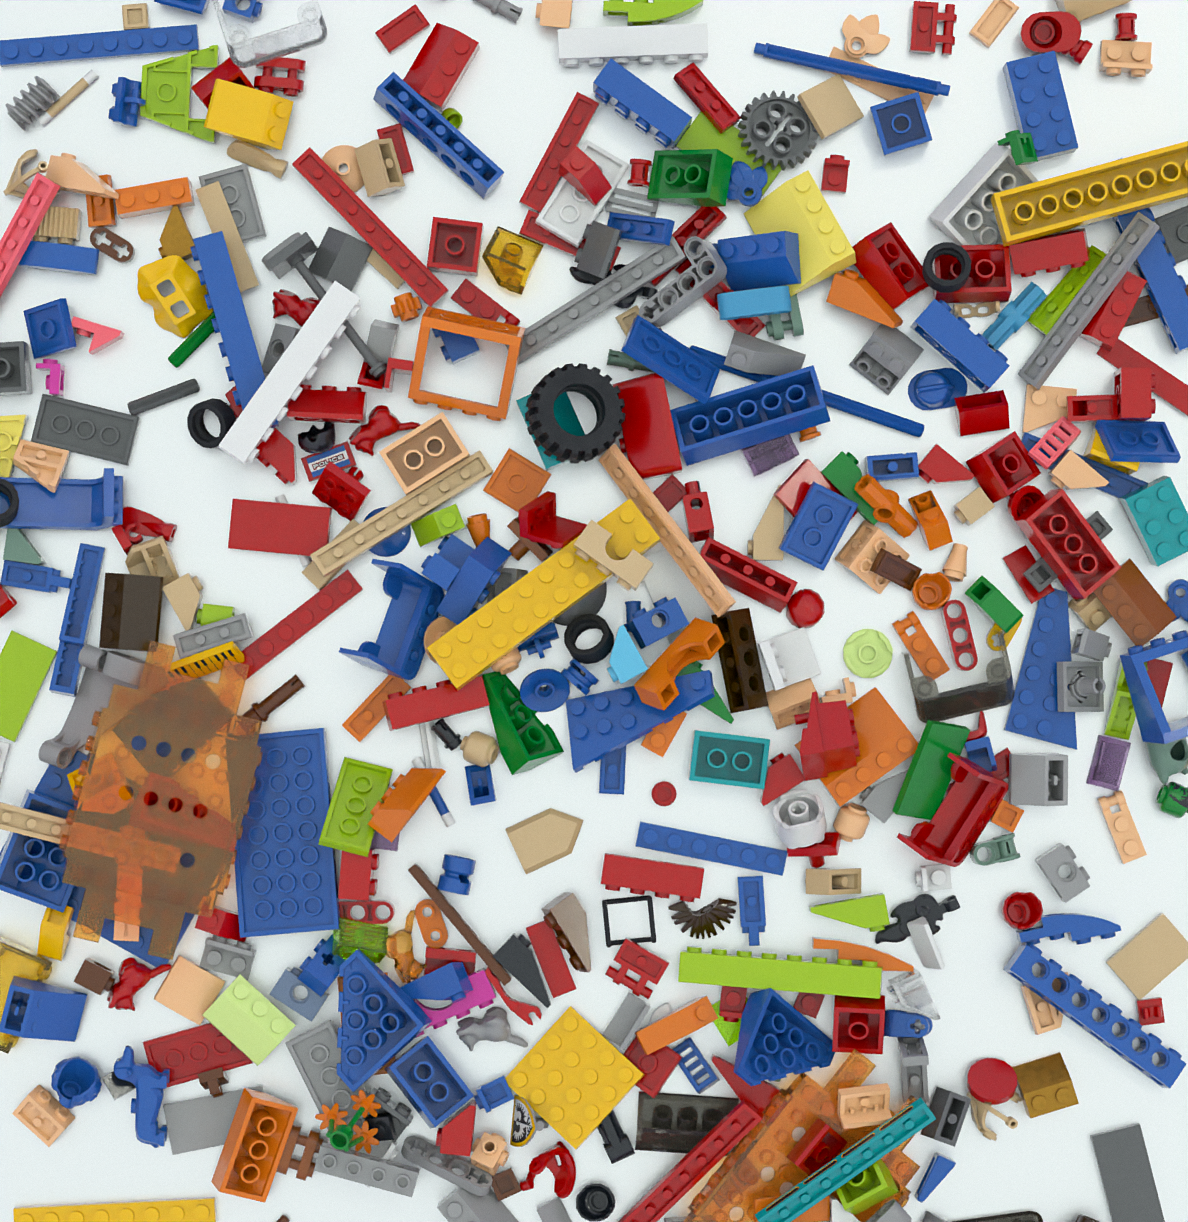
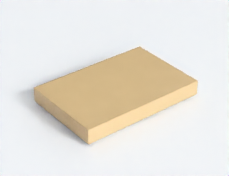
M1161 913L1110 957L1106 963L1140 1001L1188 959V941L1169 919Z

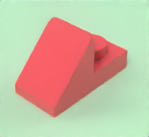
M73 316L71 323L72 327L77 329L76 334L90 338L91 334H94L89 348L90 354H95L124 337V333L120 330Z

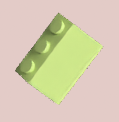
M241 975L226 988L202 1015L257 1066L296 1026Z

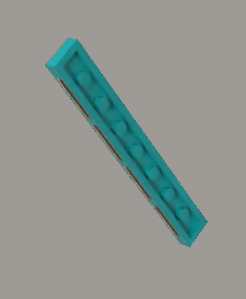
M920 1097L756 1213L755 1217L758 1222L793 1221L936 1120L935 1115Z

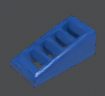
M689 1037L673 1048V1050L681 1054L688 1048H692L693 1051L683 1057L678 1065L696 1092L701 1094L720 1079L694 1041ZM697 1056V1061L688 1067L685 1065L686 1062ZM700 1065L704 1066L702 1070L692 1075L691 1071ZM708 1073L710 1077L699 1084L697 1080Z
M938 1152L934 1153L914 1195L917 1201L922 1203L954 1168L956 1164L954 1160Z

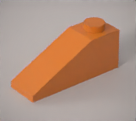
M845 269V271L835 273L826 302L891 328L902 325L903 320L866 279L858 277V272Z
M698 997L635 1032V1035L645 1054L649 1055L718 1019L708 997Z

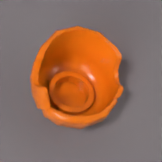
M940 572L921 575L913 585L912 596L914 602L924 610L940 609L950 599L952 591L950 580Z

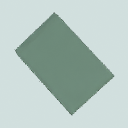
M7 528L3 560L35 565L46 563L21 529Z

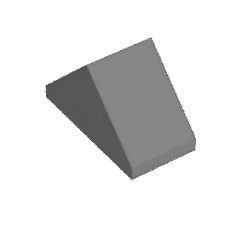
M375 319L370 326L367 347L379 362L384 361L387 367L388 357L391 358L399 325Z

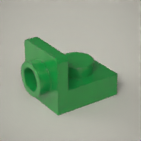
M1014 130L1005 133L1006 138L997 141L998 146H1011V155L1016 166L1031 165L1038 162L1031 133H1020V130Z

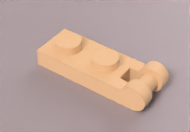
M1120 789L1113 792L1114 795L1107 798L1105 796L1100 797L1097 801L1121 862L1125 864L1147 854L1127 806L1125 796ZM1118 805L1120 811L1111 813L1110 807Z

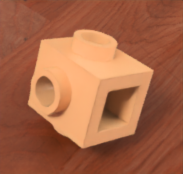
M484 1132L481 1139L477 1138L472 1146L471 1164L495 1176L499 1166L506 1164L510 1154L507 1152L508 1147L505 1139L496 1133L490 1135Z

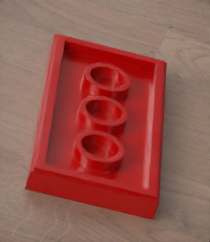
M233 499L228 548L310 556L329 543L332 508Z
M211 1023L143 1042L148 1063L158 1072L170 1069L167 1087L199 1079V1073L220 1067L227 1071L253 1063Z

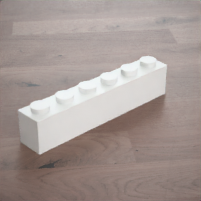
M707 23L558 29L559 63H564L565 67L579 66V63L589 62L590 66H601L610 59H613L620 65L629 64V61L639 60V64L654 63V60H664V63H677L678 59H688L689 62H702L703 58H708L709 53Z

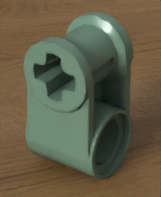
M1015 833L997 836L993 839L974 844L970 851L971 860L975 864L985 866L1020 858V853H1017L1013 839ZM981 847H985L988 850V857L984 861H980L977 857V852Z

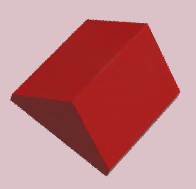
M817 1118L786 1157L810 1176L833 1160L848 1142L829 1125Z

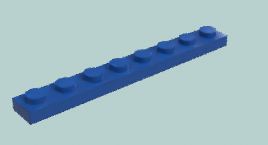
M194 24L0 40V66L9 67L199 51L198 26Z

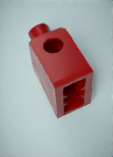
M699 481L687 482L684 484L686 495L682 496V505L688 539L691 543L704 541L708 537L714 539V525L707 492H701ZM698 506L700 509H693V507Z

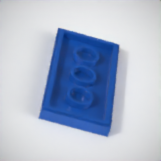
M639 315L633 320L621 351L701 403L705 404L709 400L720 368Z

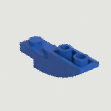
M1056 913L1042 915L1039 921L1040 926L1016 931L1018 941L1021 943L1025 942V945L1028 946L1040 943V939L1049 937L1050 940L1064 938V933L1068 934L1070 941H1076V944L1079 945L1091 942V937L1100 936L1101 939L1115 937V932L1122 930L1120 925L1099 917L1077 913Z

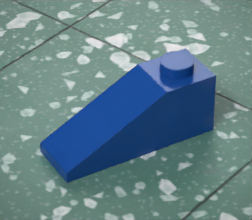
M451 962L400 987L412 999L452 1000V1003L465 999V994L473 990L463 962Z

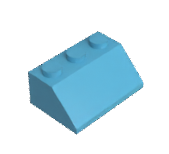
M624 625L618 629L609 659L611 667L607 668L613 682L618 680L620 685L648 670Z

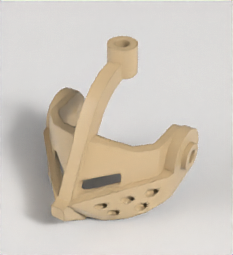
M37 149L26 151L17 160L8 185L3 191L5 196L13 195L23 199L29 188L24 182L36 175L37 172L45 173L47 171L48 163L40 161L38 167L21 176V168L27 162L37 157ZM59 190L54 199L60 194Z
M969 1091L966 1094L971 1099L972 1120L978 1130L983 1133V1136L989 1140L996 1141L997 1134L985 1126V1118L988 1111L1004 1120L1009 1128L1015 1129L1018 1126L1016 1119L1011 1116L1006 1117L991 1107V1102H980ZM1015 1092L1011 1100L1018 1103V1101L1021 1102L1022 1098Z

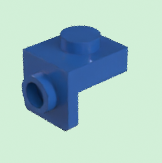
M504 1075L477 1087V1095L474 1096L479 1109L484 1108L486 1113L515 1098Z

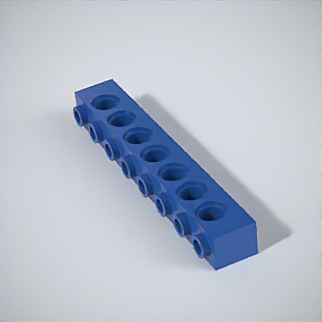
M1030 944L1029 946L1020 945L1003 969L1156 1084L1162 1088L1170 1089L1186 1066V1063L1181 1060L1182 1055L1172 1048L1166 1049L1161 1045L1162 1040L1154 1034L1149 1033L1147 1035L1141 1030V1024L1132 1018L1127 1020L1121 1015L1122 1010L1111 1003L1109 1005L1101 1000L1102 996L1091 988L1089 990L1081 985L1082 981L1075 975L1069 974L1068 976L1061 971L1063 967L1053 959H1049V961L1041 956L1043 952L1036 946ZM1035 963L1041 968V973L1038 977H1035L1032 973V967ZM1055 978L1059 979L1061 987L1057 992L1052 988V982ZM1075 993L1079 994L1081 1002L1077 1007L1072 1003V997ZM1095 1008H1098L1101 1013L1098 1021H1095L1092 1017V1012ZM1115 1023H1118L1120 1026V1033L1117 1036L1112 1032V1027ZM1136 1037L1140 1041V1048L1137 1051L1132 1047V1041ZM1157 1052L1160 1056V1062L1155 1066L1152 1062V1056Z

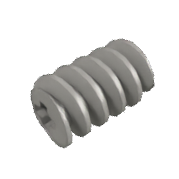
M38 76L34 77L37 83L36 86L31 83L27 84L29 93L22 89L20 90L22 99L13 97L15 106L8 103L5 104L8 110L7 114L24 131L26 129L23 122L30 125L33 124L30 115L39 118L38 108L46 111L45 101L54 104L52 95L60 97L44 79Z

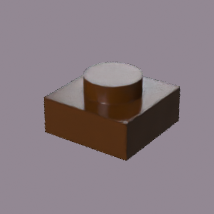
M512 1167L495 1174V1176H491L493 1180L491 1186L498 1201L522 1191Z

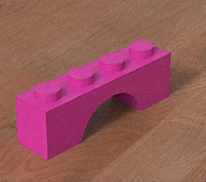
M485 968L468 975L473 990L466 993V998L459 1002L451 1003L442 1008H431L425 1006L419 1000L413 999L432 1020L426 1028L433 1026L434 1029L446 1025V1019L456 1016L459 1019L470 1014L469 1009L475 1006H479L482 1009L494 1003L492 999L496 998V993L485 974ZM423 1030L419 1035H417L415 1038H417V1037H419V1036L425 1034V1033H424V1030Z

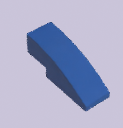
M31 241L18 265L25 268L48 269L50 271L97 274L99 249Z

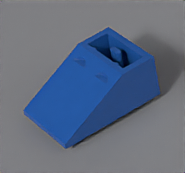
M14 976L1 1018L0 1032L22 1038L75 1042L88 994Z

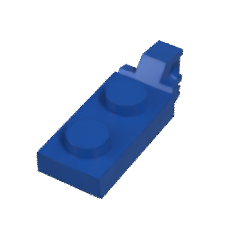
M4 560L0 585L57 593L58 587L70 589L72 579L60 577L61 571L55 570V568Z
M763 876L737 877L742 933H748L749 946H759V932H765L766 926Z

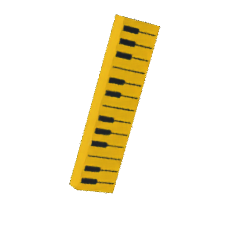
M231 641L160 666L164 668L169 682L160 691L244 662V654Z

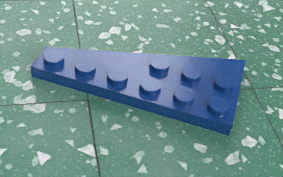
M1054 588L1055 591L1039 599L1037 602L1004 730L1077 750L1075 712H1058L1057 662H1072L1068 595L1066 591Z
M706 670L677 676L675 678V685L679 695L664 711L642 703L634 686L566 700L574 772L581 771L585 765L593 761L597 762L614 749H621L653 731L652 728L661 723H668L681 712L689 711L715 697L711 671Z

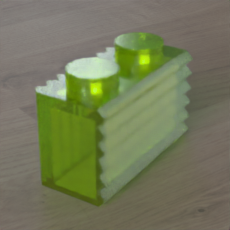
M340 918L339 929L333 930L332 954H337L342 959H348L359 949L374 964L380 963L387 954L388 927Z

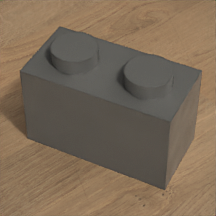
M937 1087L930 1105V1110L935 1115L936 1120L924 1127L921 1135L955 1147L971 1099Z

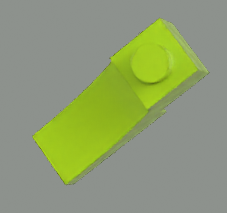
M1120 662L1104 735L1129 740L1136 714L1122 662ZM1144 662L1145 668L1148 670L1147 662Z

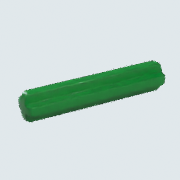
M214 311L168 357V361L174 367H179L214 332L211 319L216 318Z

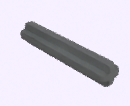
M190 379L131 401L127 404L131 415H137L199 392L200 387L196 379Z

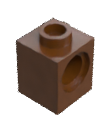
M88 957L84 960L73 982L98 995H102L105 991L109 992L116 980L113 978L115 971Z

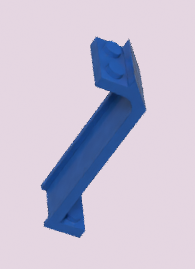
M104 468L103 476L98 479H60L55 493L49 491L33 478L0 477L13 484L19 497L17 516L10 524L1 528L100 530L123 524V476H114V468ZM0 492V514L9 509L10 501L5 494Z

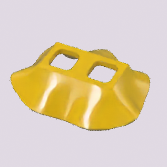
M167 256L139 268L137 274L138 294L141 300L153 307L155 322L164 330L182 338L187 337L197 325L212 313L213 308L208 310L204 297L207 294L205 285L201 286L198 274L180 256ZM169 279L176 291L168 296H162L157 285ZM182 300L189 308V312L178 318L172 312L171 306Z

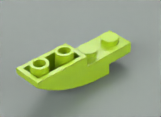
M609 0L603 2V16L628 17L627 26L657 25L681 18L695 11L703 5V0H653V3H648V0H633V2Z

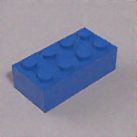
M1055 51L1006 62L1003 66V72L1017 129L1020 130V133H1031L1038 161L1074 153L1079 147Z
M613 59L608 61L593 82V92L596 93L594 97L604 105L609 103L614 106L616 114L625 120L628 117L636 122L634 126L644 134L649 132L656 137L655 142L665 149L668 146L674 149L691 125L692 117Z
M934 299L910 327L985 393L1010 366L1006 363L1008 361L1007 357L999 350L994 352L988 347L989 341L979 333L975 335L969 330L971 326L965 319L960 316L956 318L950 313L952 309L943 300L938 302Z

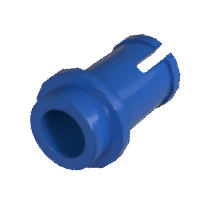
M641 601L625 602L627 623L633 620L632 614L641 610ZM624 624V626L627 628V632H631L628 624Z

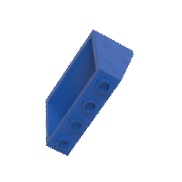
M1186 630L1173 633L1172 638L1167 640L1165 638L1151 640L1150 645L1146 647L1142 645L1128 648V653L1120 655L1143 742L1167 744L1188 737V716L1169 723L1167 722L1144 665V662L1188 648V633Z

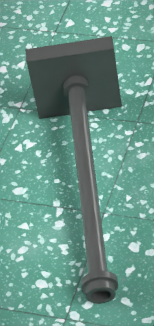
M307 232L266 261L278 279L296 268L320 301L327 293L304 263L305 259L318 250ZM346 320L343 324L347 327L344 333L371 367L369 370L370 375H374L375 378L380 377L387 370L386 363L384 361L379 362L352 325Z

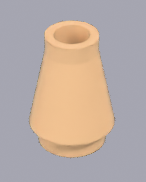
M953 544L950 555L942 569L944 575L950 581L963 582V578L967 576L968 547L966 545Z

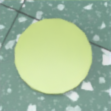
M862 629L854 632L846 640L843 647V660L846 667L854 675L861 678H874L883 674L890 666L893 648L889 639L883 633L874 629Z

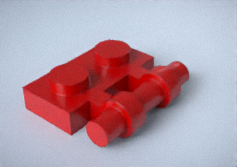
M913 1L909 52L934 54L936 44L942 45L943 55H952V46L955 45L953 30L954 24L957 23L954 4H946L945 13L938 12L939 2ZM937 22L944 23L943 35H936Z
M625 938L613 959L621 964L620 969L616 970L609 966L605 975L612 978V982L617 985L621 983L633 990V994L637 996L642 995L649 999L653 990L645 986L647 981L649 980L657 985L669 962L632 940ZM628 969L641 976L638 982L625 975Z

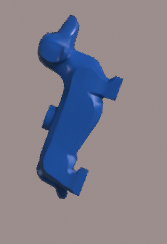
M127 1045L123 1056L117 1058L114 1063V1073L117 1078L127 1080L136 1087V1098L131 1100V1113L135 1114L137 1140L158 1148L159 1146H164L167 1140V1125H162L161 1128H158L157 1117L164 1096L163 1089H166L167 1083H169L170 1069L158 1072L150 1064L136 1063L134 1061V1051L131 1046Z

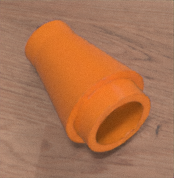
M486 513L467 517L468 523L466 526L477 547L487 536L490 538V519H487Z

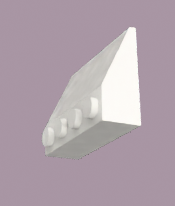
M995 143L929 217L957 245L1003 244L991 203L992 195L997 192L1038 182V180L1025 165H1015L1010 148L998 146Z

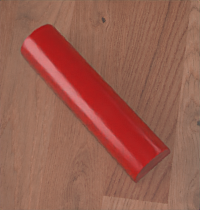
M701 206L672 236L685 254L684 245L689 238L697 236L705 240L727 217L717 206ZM679 264L649 283L656 287Z

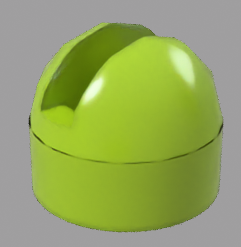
M447 108L441 114L456 129L462 123V115L454 108Z

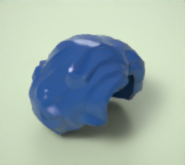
M79 1056L63 1059L57 1063L51 1075V1086L57 1092L60 1104L68 1109L83 1105L88 1101H93L101 1090V1077L97 1067Z

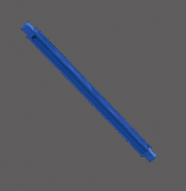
M756 42L754 53L763 55L764 58L850 75L935 96H948L951 87L950 85L941 84V81L914 77L908 74L770 43L762 44Z

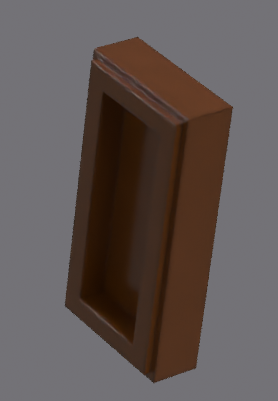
M881 548L870 571L911 591L922 569Z

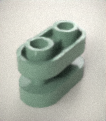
M797 294L790 297L792 311L788 312L789 320L782 321L780 314L768 315L769 321L766 322L768 337L773 336L774 341L784 339V331L792 330L793 337L804 335Z

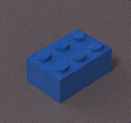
M429 1036L422 1038L385 1068V1071L430 1129L438 1126L474 1097L473 1093Z

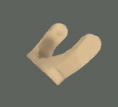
M982 302L976 307H972L969 304H954L953 312L954 315L962 318L987 317L1000 312V302ZM980 307H987L988 312L978 313V309ZM968 308L971 313L963 315L961 309Z

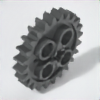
M773 90L768 98L765 93H762L760 100L754 97L752 105L748 103L745 107L746 112H742L740 116L743 121L739 122L738 128L743 130L739 132L738 137L745 138L741 143V147H749L746 155L753 153L756 155L753 162H757L759 159L763 160L762 167H765L767 163H771L772 170H775L777 164H780L782 171H784L788 163L793 169L797 164L796 161L803 164L805 157L809 158L812 153L811 149H814L817 145L814 140H817L819 134L814 132L816 129L801 103L794 101L795 94L786 98L785 91H782L780 97H777ZM770 111H777L781 117H774ZM787 115H791L792 118L785 124L783 130L777 134L773 142L768 147L765 146V143L771 138L774 131L779 128ZM790 126H797L801 132H794ZM756 129H763L767 135L758 134ZM776 144L784 145L786 150H779Z

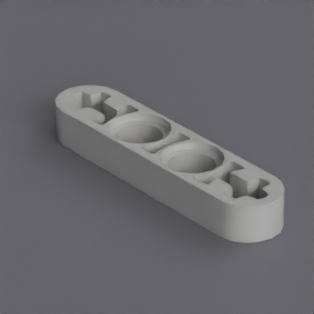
M410 1136L405 1139L401 1153L406 1160L475 1195L484 1196L489 1192L493 1180L488 1172L455 1155L441 1154L439 1147L419 1137ZM437 1157L442 1163H433L429 1158ZM459 1168L464 1172V1174L457 1175L452 1171V1169Z

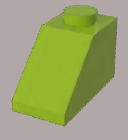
M456 504L436 511L411 524L420 547L466 529Z

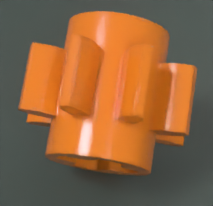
M408 292L394 297L395 304L391 305L394 318L400 317L401 322H406L419 317L418 310H421L422 306L418 296L413 298L412 293Z

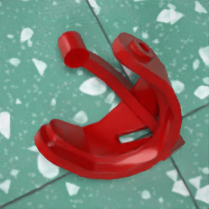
M559 1141L556 1145L532 1159L526 1180L520 1182L522 1191L533 1189L535 1176L547 1167L555 1178L554 1192L556 1195L563 1199L571 1194L576 1180L575 1162L567 1147ZM555 1155H559L560 1157V1166H558Z

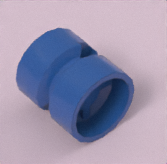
M444 854L442 869L445 872L439 877L437 889L469 895L472 883L469 880V876L474 873L476 860Z

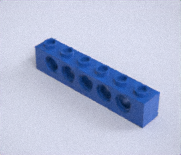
M392 72L377 87L373 99L483 199L500 183L504 171L395 72Z

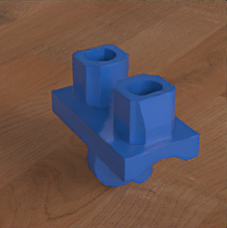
M118 77V82L112 84L111 93L116 99L115 106L109 109V119L123 125L137 126L139 106H145L146 100L140 98L142 82Z
M549 623L517 647L519 652L527 650L528 655L538 652L540 659L544 658L543 650L551 648L550 641L559 638L555 623Z

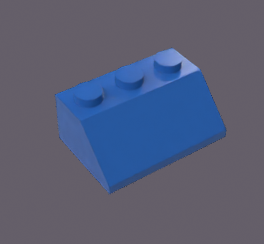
M779 231L718 240V254L727 268L725 278L730 289L734 292L801 284L798 233Z

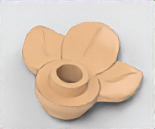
M850 14L843 22L842 32L846 38L844 50L851 58L858 59L865 56L866 53L878 54L890 42L888 36L878 34L879 18L876 14L866 16L860 21ZM855 42L859 43L861 49L854 50L852 44Z

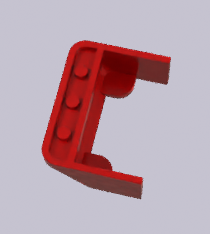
M950 752L947 757L954 761L951 767V778L955 780V783L932 820L916 824L911 831V836L899 833L896 838L925 859L957 867L971 851L1006 795L1009 785L998 776L969 759Z

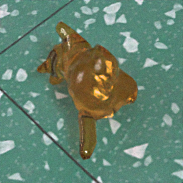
M411 910L407 915L404 929L384 936L381 941L383 952L388 958L395 960V971L402 983L406 982V984L410 983L411 980H416L422 973V970L427 967L426 964L419 963L414 959L411 933L415 910Z

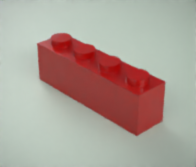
M710 537L706 539L699 552L721 583L780 613L788 604L798 583Z
M482 676L476 677L458 691L451 684L450 680L437 682L436 688L427 690L425 685L413 688L412 694L403 696L402 691L387 695L388 700L382 702L390 731L489 706Z
M605 853L601 884H605V889L620 891V887L630 888V893L644 895L645 891L655 892V897L669 899L670 894L679 895V900L694 902L695 898L700 899L704 868Z

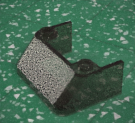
M1001 630L994 631L1000 657L991 660L987 664L986 676L988 681L941 693L938 692L937 684L931 677L919 676L914 678L909 653L902 652L915 712L922 722L927 723L928 720H947L1005 706L1012 702L1014 698L1012 671Z

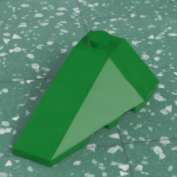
M491 672L482 675L500 752L512 775L532 770L564 752L552 728L548 724L544 726L535 715L537 711L529 709L520 698V691L506 674L502 675L500 672Z

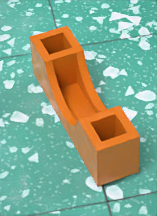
M696 617L634 684L642 703L663 711L679 695L675 685L677 674L692 662L710 660L724 645L725 641L718 625Z

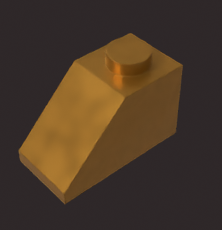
M176 205L171 209L159 239L162 247L158 248L162 258L177 255L185 261L193 257L190 247L195 246L181 210Z

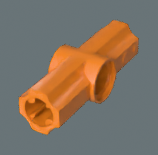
M869 474L862 476L855 484L854 490L874 509L873 516L876 520L888 523L903 538L910 536L917 529L918 522L899 504V495L895 491L884 489Z

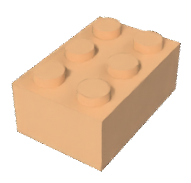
M443 412L379 451L406 495L470 457V454Z

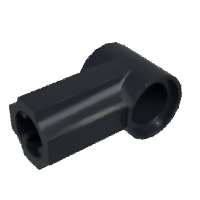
M612 1110L597 1129L603 1138L606 1153L611 1163L614 1164L635 1154L627 1134H624L614 1110Z

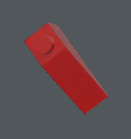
M712 1054L711 1061L741 1101L745 1099L760 1111L763 1116L768 1117L781 1092L780 1088L765 1080L761 1081V1084L750 1086L734 1073V1064Z

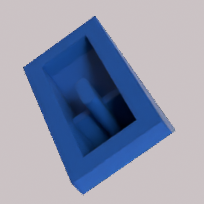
M490 764L486 767L477 765L466 766L465 772L471 806L496 801Z

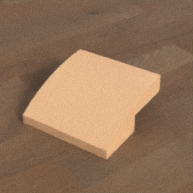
M178 955L154 996V1000L201 1025L204 1019L202 1015L213 1004L225 981L199 967L198 964Z

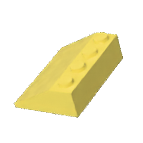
M809 170L786 181L758 204L743 213L754 235L779 231L798 233L801 284L786 285L789 286L790 297L856 263L855 251Z

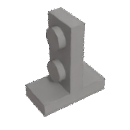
M897 1037L901 1062L904 1105L912 1104L920 1097L925 1103H928L927 1065H929V1058L923 1037Z

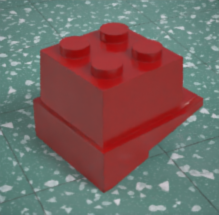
M817 691L812 692L809 712L794 715L796 725L808 723L807 728H804L802 731L800 745L804 781L828 777L830 772L856 767V757H860L859 741L852 708L847 709L846 700L819 703Z

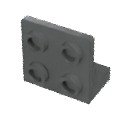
M373 1087L368 1096L374 1094L373 1102L381 1105L380 1109H375L378 1114L390 1113L392 1115L396 1132L394 1141L396 1142L404 1129L412 1122L414 1117L411 1115L412 1110L402 1102L396 1104L390 1099L392 1095L385 1089L379 1087L377 1090Z

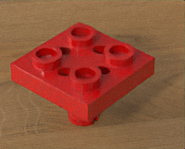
M330 461L324 468L312 494L321 502L336 510L340 516L351 521L357 517L371 490L359 482L364 477L361 470L354 476L358 469L357 467H351L346 473Z

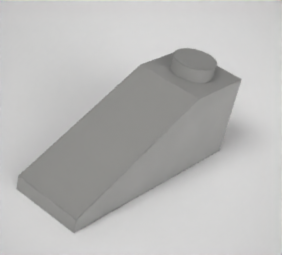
M735 330L724 365L747 373L780 376L801 369L806 354Z
M908 770L881 781L873 787L868 786L860 795V798L863 800L859 804L882 823H885L894 813L892 810Z

